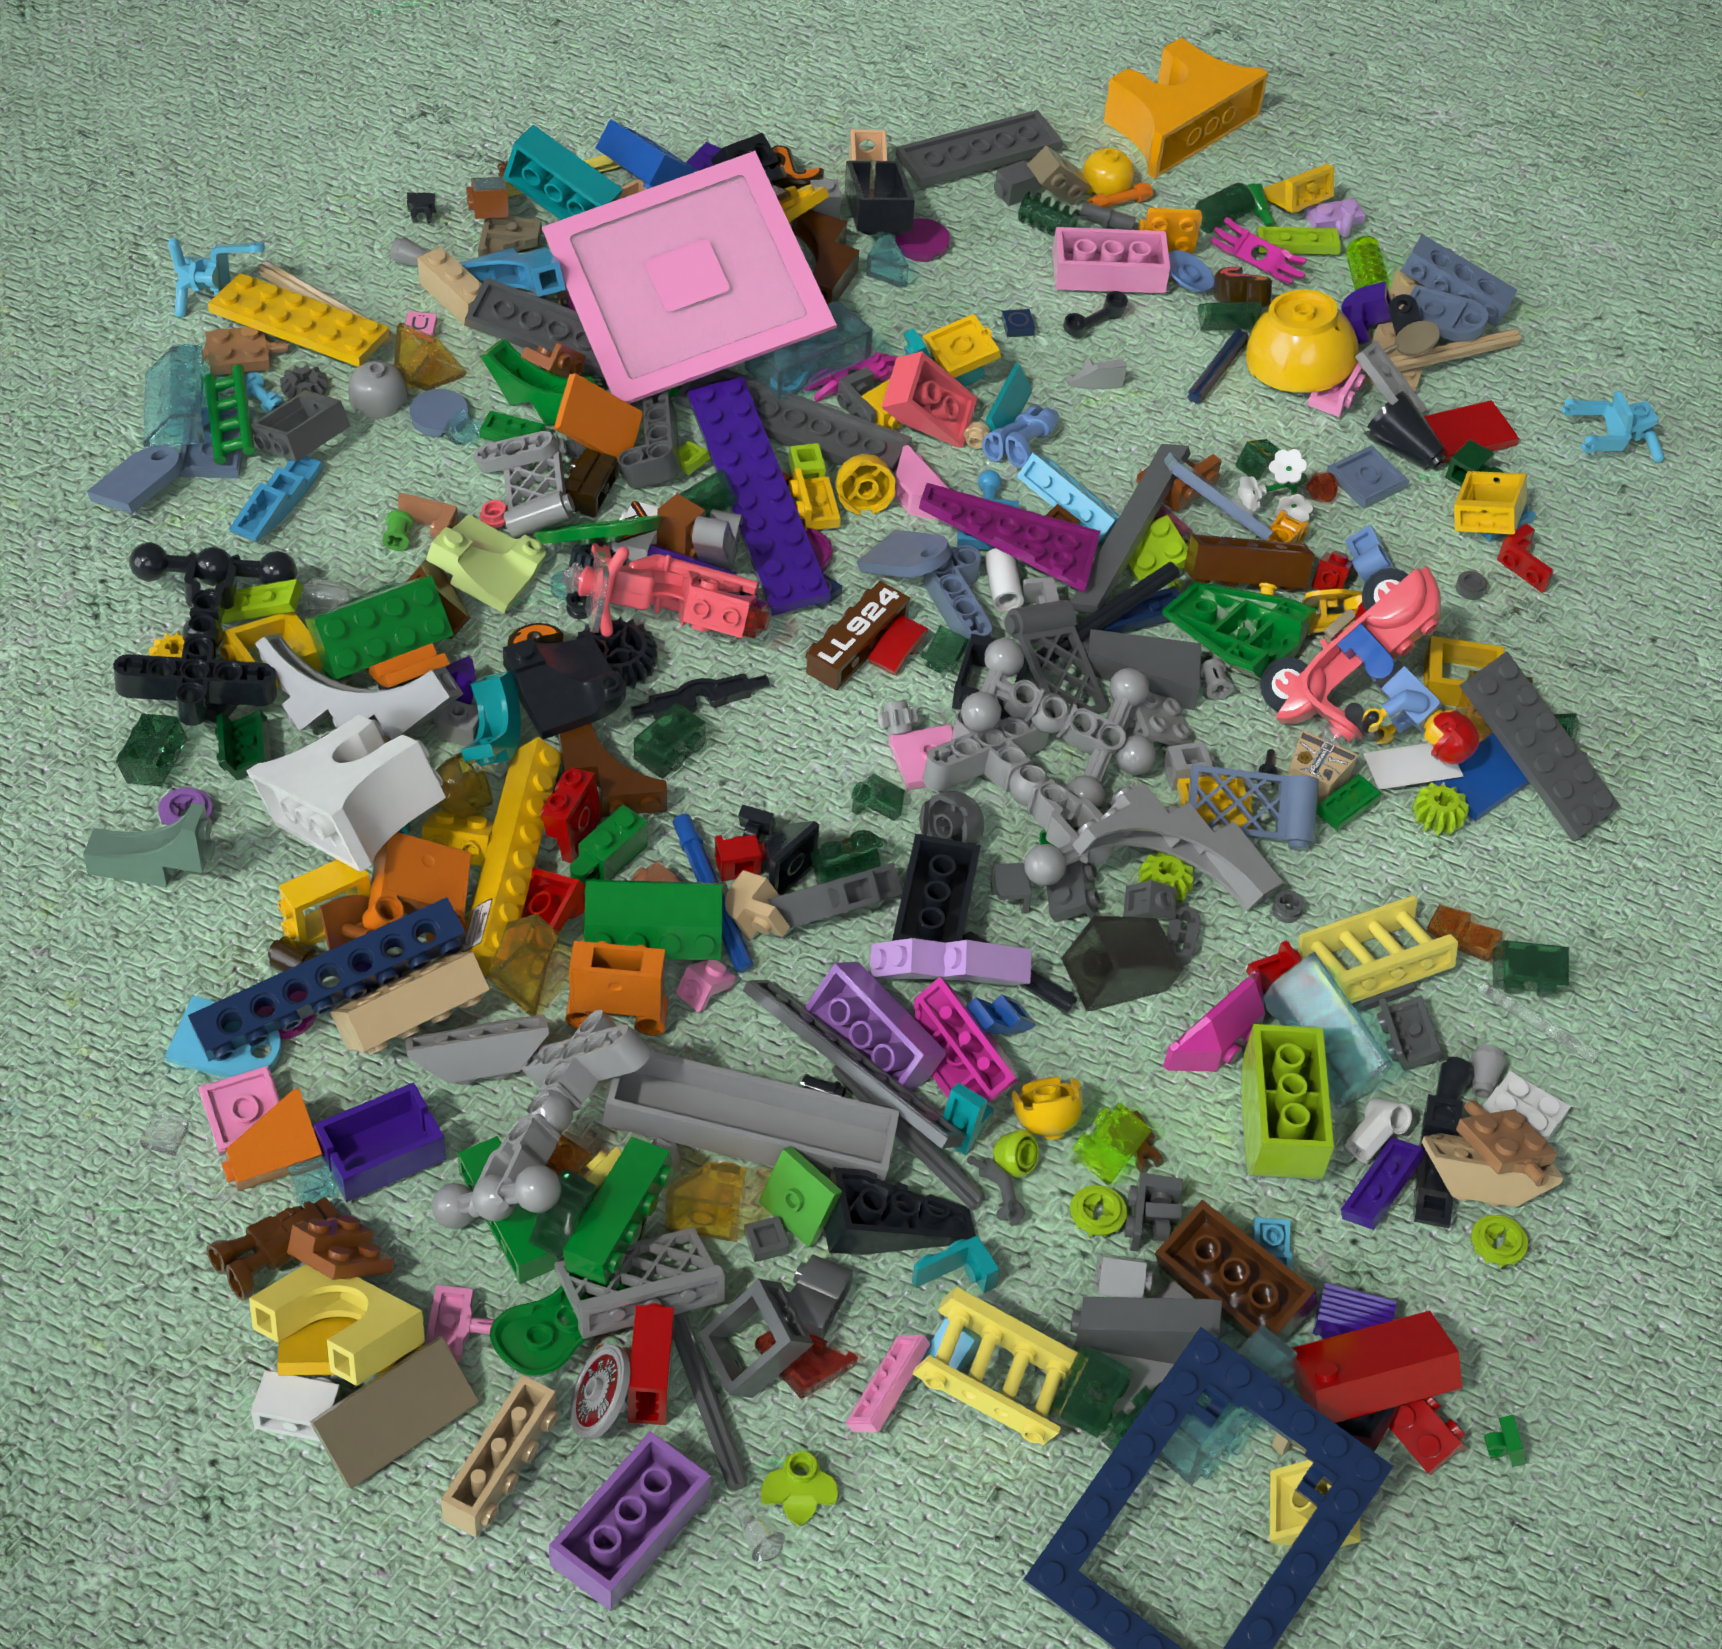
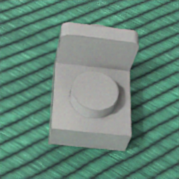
M1054 577L1025 579L1023 581V604H1042L1059 601Z

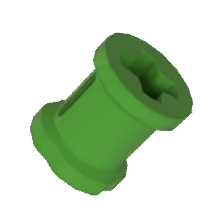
M403 510L391 511L386 518L388 528L384 532L382 542L388 549L402 551L408 548L410 541L408 533L413 527L414 519L408 512Z

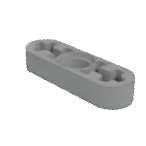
M540 431L484 444L474 453V460L482 472L490 473L547 460L556 454L558 444L551 432Z

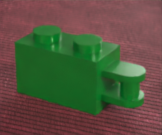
M625 805L619 807L579 843V857L570 865V878L580 880L584 885H586V879L611 880L648 846V821Z

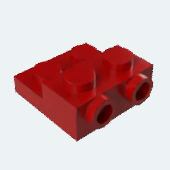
M570 767L569 770L562 774V778L556 785L555 793L548 797L547 802L542 807L541 820L544 823L546 836L557 839L562 861L572 863L579 857V843L596 829L602 819L595 773Z

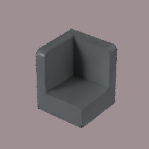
M1024 863L993 864L990 882L992 895H997L999 900L1019 899L1021 913H1028L1032 893L1029 878L1024 871Z

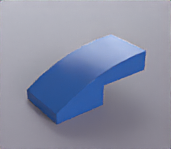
M1003 994L993 1003L975 997L966 1006L985 1032L1013 1034L1030 1030L1036 1025L1017 1000Z

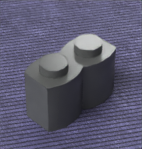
M814 1254L807 1263H800L793 1279L796 1285L791 1292L787 1290L786 1292L810 1338L821 1342L851 1288L853 1271Z

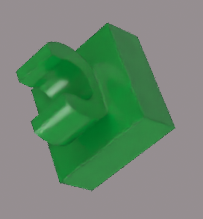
M1514 1415L1499 1418L1502 1432H1492L1484 1435L1490 1459L1499 1458L1508 1453L1512 1467L1527 1464Z

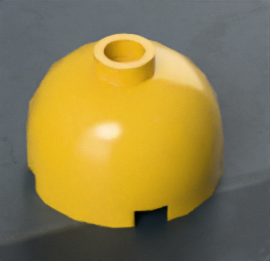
M1102 148L1094 151L1085 159L1081 173L1091 186L1086 191L1087 194L1092 196V192L1096 194L1103 193L1105 196L1127 191L1130 188L1132 189L1134 168L1129 157L1123 152L1114 148Z
M855 455L845 461L838 470L836 489L839 501L846 510L854 514L862 515L860 510H872V514L878 513L886 508L895 496L896 482L893 471L883 459L876 455Z
M1047 1077L1021 1085L1023 1092L1017 1094L1016 1090L1012 1092L1014 1111L1018 1121L1027 1131L1035 1135L1044 1136L1047 1140L1063 1137L1065 1132L1072 1129L1081 1118L1083 1112L1081 1083L1075 1078H1070L1071 1084L1061 1083L1060 1077Z

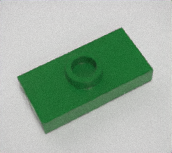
M489 411L479 432L480 438L501 441L546 431V424Z
M1358 774L1319 802L1316 814L1338 832L1379 802L1383 793Z

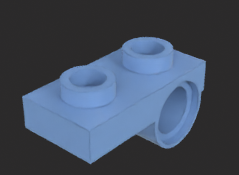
M1371 524L1345 540L1354 558L1352 560L1353 566L1365 583L1371 575L1379 570L1394 568L1376 530Z

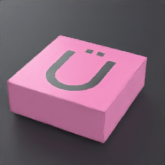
M408 311L404 327V338L433 341L437 314Z

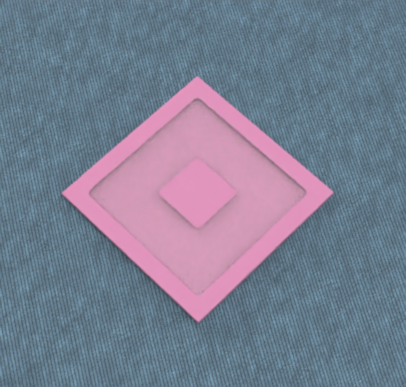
M756 151L542 227L550 250L560 263L565 286L610 393L628 404L837 328Z

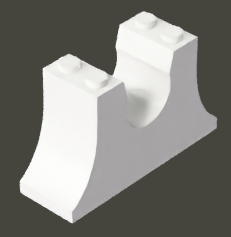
M361 715L355 716L326 736L300 750L275 760L258 763L247 770L252 783L276 826L359 872L372 865L378 851L396 832L446 798L441 788L443 785L442 778L434 768H431L427 760L429 757L428 750L420 740H414L401 735L384 743L382 739L384 732L379 723L374 719L370 720Z

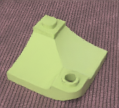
M468 514L452 529L445 527L432 541L426 560L452 574L451 585L504 614L540 570L546 550L539 541L525 534L519 539L511 538Z

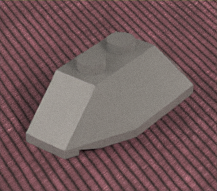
M545 1014L533 1017L514 1018L430 1032L418 1036H408L405 1038L408 1058L448 1084L464 1085L472 1083L478 1078L491 1077L500 1079L509 1076L511 1073L519 1072L521 1067L549 1035V1028Z

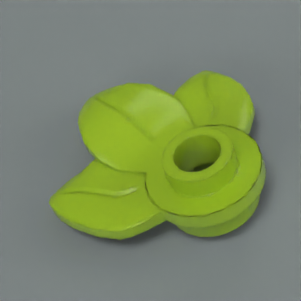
M797 1451L790 1454L784 1460L781 1469L772 1471L766 1476L761 1487L760 1498L763 1505L782 1504L787 1518L796 1526H803L814 1516L818 1503L822 1505L836 1504L838 1489L833 1477L820 1470V1464L812 1454L806 1451ZM798 1468H803L808 1473L800 1476L795 1474L794 1471Z

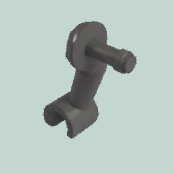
M969 1156L967 1162L979 1168V1176L996 1183L1001 1190L1004 1206L997 1211V1218L1003 1220L1009 1216L1010 1225H1015L1025 1216V1209L1016 1200L1010 1175L989 1157L982 1162L974 1156Z

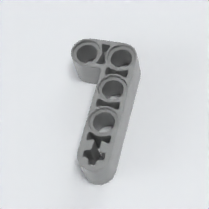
M712 509L709 518L696 517L692 533V544L699 560L729 570L733 569L741 534L739 524L742 525L743 515Z

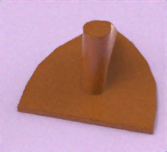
M347 895L319 906L329 951L373 931L365 928L362 923V916L368 909L370 897ZM380 912L381 916L386 919V916Z

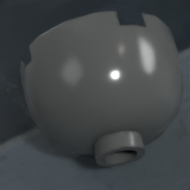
M945 791L931 796V799L925 801L921 807L919 821L922 835L977 844L983 835L984 816L980 806L972 797L965 793Z

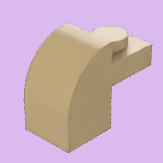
M743 870L730 887L725 899L726 911L741 932L749 939H752L757 931L764 935L772 933L783 937L790 928L777 908L769 905L768 899L779 896L766 877Z

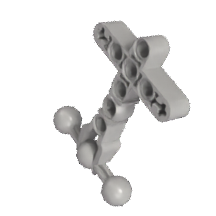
M1045 710V712L1047 713V715H1049L1050 717H1052V715L1050 714V712H1048V711ZM959 711L956 715L951 741L929 750L922 777L923 783L930 789L941 791L985 774L992 782L1002 787L1004 791H1010L1016 802L1028 806L1027 811L1030 814L1033 813L1035 820L1047 832L1046 840L1054 845H1037L1027 853L1024 859V871L1031 882L1040 886L1053 885L1062 878L1067 865L1078 860L1086 864L1102 863L1111 856L1114 849L1122 848L1123 845L1109 846L1079 855L1072 846L1081 835L1079 829L1092 819H1095L1097 822L1100 821L1103 814L1089 799L1078 798L1065 787L1056 784L1054 779L1050 780L1043 769L1032 765L1033 761L1030 758H1026L1027 755L1046 747L1049 733L1041 732L1033 725L1031 718L1028 722H1025L1023 717L1016 718L1013 716L999 721L989 731L977 732L964 724L961 711ZM1077 827L1079 829L1075 832L1073 828Z
M602 1009L591 1013L582 1022L571 1039L538 1047L529 1060L521 1067V1070L540 1088V1094L531 1101L527 1108L528 1116L521 1117L500 1147L490 1154L473 1191L463 1184L449 1183L435 1193L431 1205L432 1214L437 1222L446 1228L460 1229L479 1216L491 1221H501L509 1217L516 1210L518 1203L529 1212L542 1213L551 1209L559 1201L562 1192L561 1182L555 1171L545 1165L561 1138L560 1134L571 1124L573 1111L580 1109L598 1081L633 1073L640 1069L650 1058L652 1049L627 1024L618 1026Z

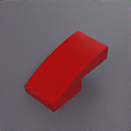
M901 615L877 643L868 657L869 663L897 676L909 654L914 655L929 631L928 628Z

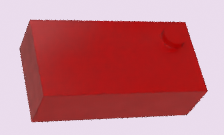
M1430 1310L1290 1348L1295 1387L1307 1404L1334 1423L1462 1388L1459 1351Z

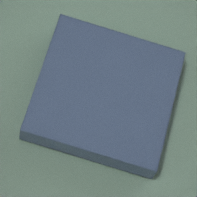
M1372 445L1329 465L1326 474L1363 509L1408 488L1409 480Z

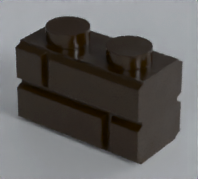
M586 448L580 459L575 458L573 460L569 478H564L566 494L571 496L575 506V511L573 512L577 513L580 511L581 514L593 518L597 515L618 477V459L615 456L605 453L601 455L598 451Z

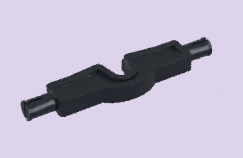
M743 673L718 680L711 678L690 680L676 690L649 696V703L630 706L633 719L652 715L655 720L672 716L693 714L697 710L695 698L697 696L705 697L711 707L717 708L734 701L750 698L753 690L770 686L767 674L748 679L747 675Z

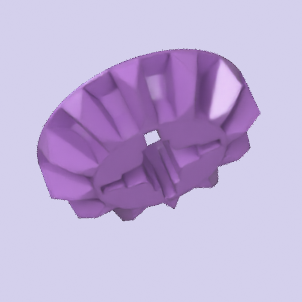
M185 787L173 790L166 794L159 803L158 813L161 823L170 825L182 817V815L180 816V810L186 811L191 803L204 804L207 819H209L210 814L213 812L211 799L205 792L196 788Z

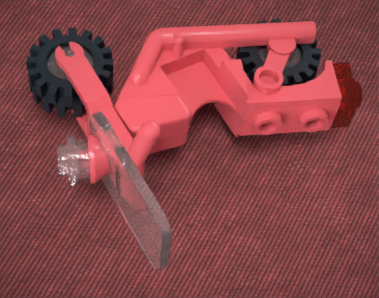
M597 543L587 545V547L579 545L572 548L569 566L564 572L562 583L566 585L568 593L576 591L579 596L587 595L585 611L591 632L598 633L600 628L602 635L605 637H610L613 634L609 609L610 602L641 610L649 609L651 604L655 606V613H659L661 608L679 612L678 619L681 627L686 623L692 624L691 627L695 630L707 632L711 629L739 638L746 636L755 639L763 631H766L771 618V613L767 612L769 602L758 600V581L672 558L670 555L654 554L634 560L629 565H626L629 556V549L627 547H620L617 552H613L606 545L599 547Z

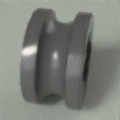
M1280 891L1275 896L1272 913L1281 922L1293 923L1301 916L1304 900L1295 891ZM1285 904H1290V909H1286Z

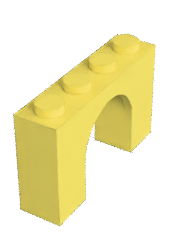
M305 1264L249 1298L253 1329L277 1343L320 1319L329 1317L357 1319L356 1322L327 1339L330 1372L356 1386L425 1342L422 1310L359 1277L332 1280Z

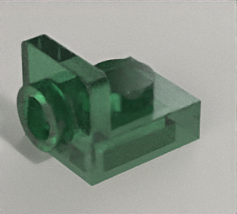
M1267 439L1247 441L1236 462V467L1247 476H1253L1256 480H1260L1266 467H1269V464L1275 460V454L1281 449Z

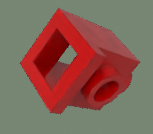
M722 835L715 836L714 857L721 882L737 879L743 870L760 876L761 862L766 861V853L763 842H757L756 835L736 836L723 840Z

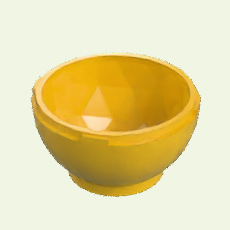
M1310 289L1288 291L1277 296L1271 302L1269 309L1255 323L1247 343V368L1253 377L1255 376L1266 385L1282 391H1324L1344 381L1357 366L1358 361L1355 356L1359 354L1358 339L1350 321L1338 309L1336 301L1331 296Z

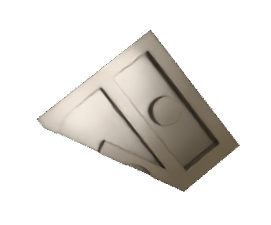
M511 216L506 218H486L479 242L478 257L510 248L518 251L537 247L542 229L541 219Z

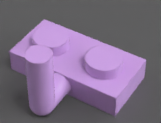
M1355 198L1311 205L1306 207L1304 212L1312 228H1337L1343 238L1350 236L1353 225L1364 224L1366 216Z

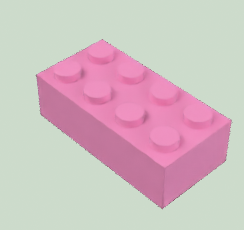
M1056 227L1052 251L1055 289L1166 293L1170 272L1166 231Z

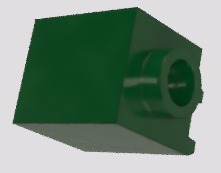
M1470 439L1451 457L1445 478L1462 487L1467 471L1504 472L1496 467L1490 468L1495 453ZM1494 478L1496 482L1500 480L1499 478Z

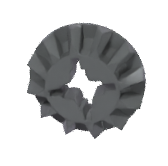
M307 364L303 368L294 365L293 371L285 370L284 377L280 378V387L283 394L292 399L304 390L323 395L327 390L328 381L326 373L320 372L318 367L310 369Z

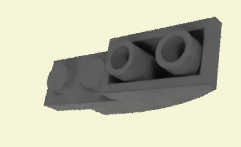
M893 862L768 899L769 905L777 908L790 928L902 895V888Z

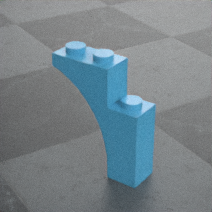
M547 247L520 255L514 248L459 262L482 284L487 277L513 288L530 290L538 297L566 290L560 263Z

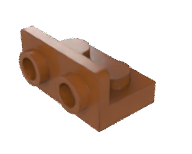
M560 342L556 343L553 352L538 346L536 351L525 347L521 356L565 378L574 373L580 375L584 369V361L586 359V355Z

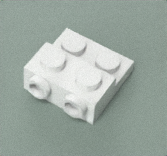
M1509 1071L1500 1086L1495 1088L1482 1108L1489 1113L1515 1109L1548 1143L1568 1114L1571 1106Z

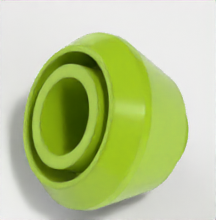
M1019 1129L1005 1134L998 1139L993 1148V1157L996 1163L1007 1171L1008 1174L1015 1178H1023L1035 1168L1038 1162L1039 1148L1036 1139L1029 1131Z

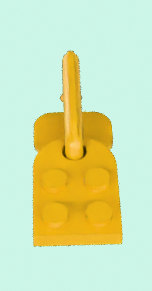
M1259 584L1261 588L1260 593L1274 595V591L1277 590V586L1273 584ZM1330 589L1306 593L1302 603L1311 607H1319V614L1315 615L1307 634L1324 633V630L1343 614H1327V608H1336L1338 604L1343 603L1344 612L1351 609L1356 614L1358 606L1362 602V592L1347 589Z

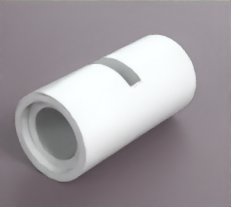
M994 548L985 556L993 605L1000 612H1009L1013 608L1021 607L1024 602L1016 558Z

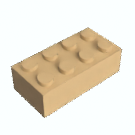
M457 952L451 956H444L431 962L425 968L404 975L388 985L377 988L356 1000L330 1011L348 1050H357L360 1053L368 1051L369 1054H373L389 1046L387 1040L397 1036H400L401 1039L420 1031L418 1025L431 1020V1023H436L451 1015L449 1010L461 1005L462 1008H466L482 1000L480 995L490 989L474 953Z

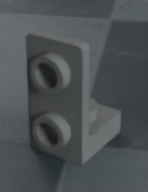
M865 367L840 378L836 394L839 405L845 408L851 415L876 423V411L861 397L873 389L874 373L868 367Z
M1140 1172L1137 1186L1130 1185L1127 1206L1134 1208L1133 1216L1127 1215L1124 1237L1131 1238L1129 1251L1137 1252L1142 1233L1144 1204L1146 1202L1178 1204L1182 1192L1183 1179Z

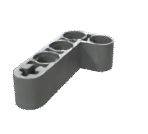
M668 390L642 399L646 444L627 449L618 457V462L626 482L632 488H640L670 480L676 477L681 470L677 417Z

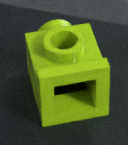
M819 443L789 446V466L793 480L795 468H801L804 479L825 477L826 467Z

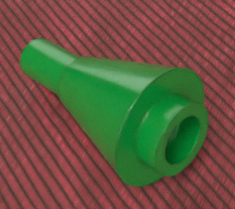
M1259 183L1246 185L1241 191L1239 200L1255 215L1260 217L1266 227H1274L1276 222L1269 212L1263 185Z

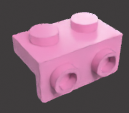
M1358 362L1354 371L1341 383L1331 389L1312 392L1309 397L1308 406L1340 417L1345 407H1351L1356 395L1354 391H1360L1364 384L1366 375L1362 374L1363 369Z

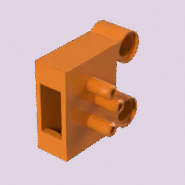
M396 832L381 847L374 858L369 906L362 916L364 927L376 930L402 918L404 913L411 914L448 897L467 934L468 926L464 915L471 853ZM380 912H382L387 919L383 918ZM426 933L427 943L432 942L436 938L432 933Z
M574 941L569 966L570 992L565 1016L566 1023L578 1029L591 1013L602 1009L605 1013L635 1016L634 1027L643 1035L657 1036L662 1034L666 1027L669 998L664 993L665 949L647 948L645 945L609 944L606 941H599L598 943Z

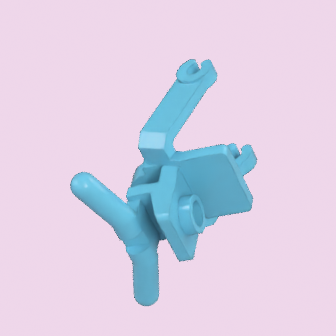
M176 238L169 239L168 247L174 263L175 273H178L179 278L176 280L175 315L179 318L186 315L188 288H193V291L211 288V291H214L215 297L230 282L228 253L264 252V242L217 244L210 251L211 258L189 256L184 258L179 240Z
M1621 391L1614 392L1613 403L1609 401H1576L1575 399L1564 401L1566 407H1561V410L1565 416L1603 415L1606 419L1605 424L1608 436L1590 435L1585 437L1586 444H1581L1585 453L1594 451H1623L1631 439L1639 441L1641 438H1644L1653 460L1657 463L1664 460V453L1657 434L1653 429V426L1658 423V417L1648 401L1628 405Z

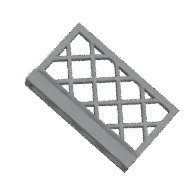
M695 1227L637 1241L634 1245L630 1244L625 1252L624 1262L620 1271L617 1274H612L610 1277L612 1281L607 1288L593 1284V1280L587 1278L581 1280L568 1275L569 1271L566 1270L564 1260L555 1262V1272L577 1316L578 1330L583 1339L634 1326L636 1305L658 1303L665 1307H674L675 1315L725 1301V1274L720 1264L714 1265ZM690 1242L693 1246L689 1253L674 1249L675 1245ZM647 1252L658 1254L654 1262L639 1258V1256ZM666 1258L682 1262L678 1269L662 1265ZM690 1265L703 1268L692 1272H686ZM631 1267L647 1271L643 1278L627 1274ZM655 1274L668 1277L654 1282L651 1281ZM620 1283L632 1286L631 1288L616 1291ZM585 1292L596 1295L593 1298L580 1300Z

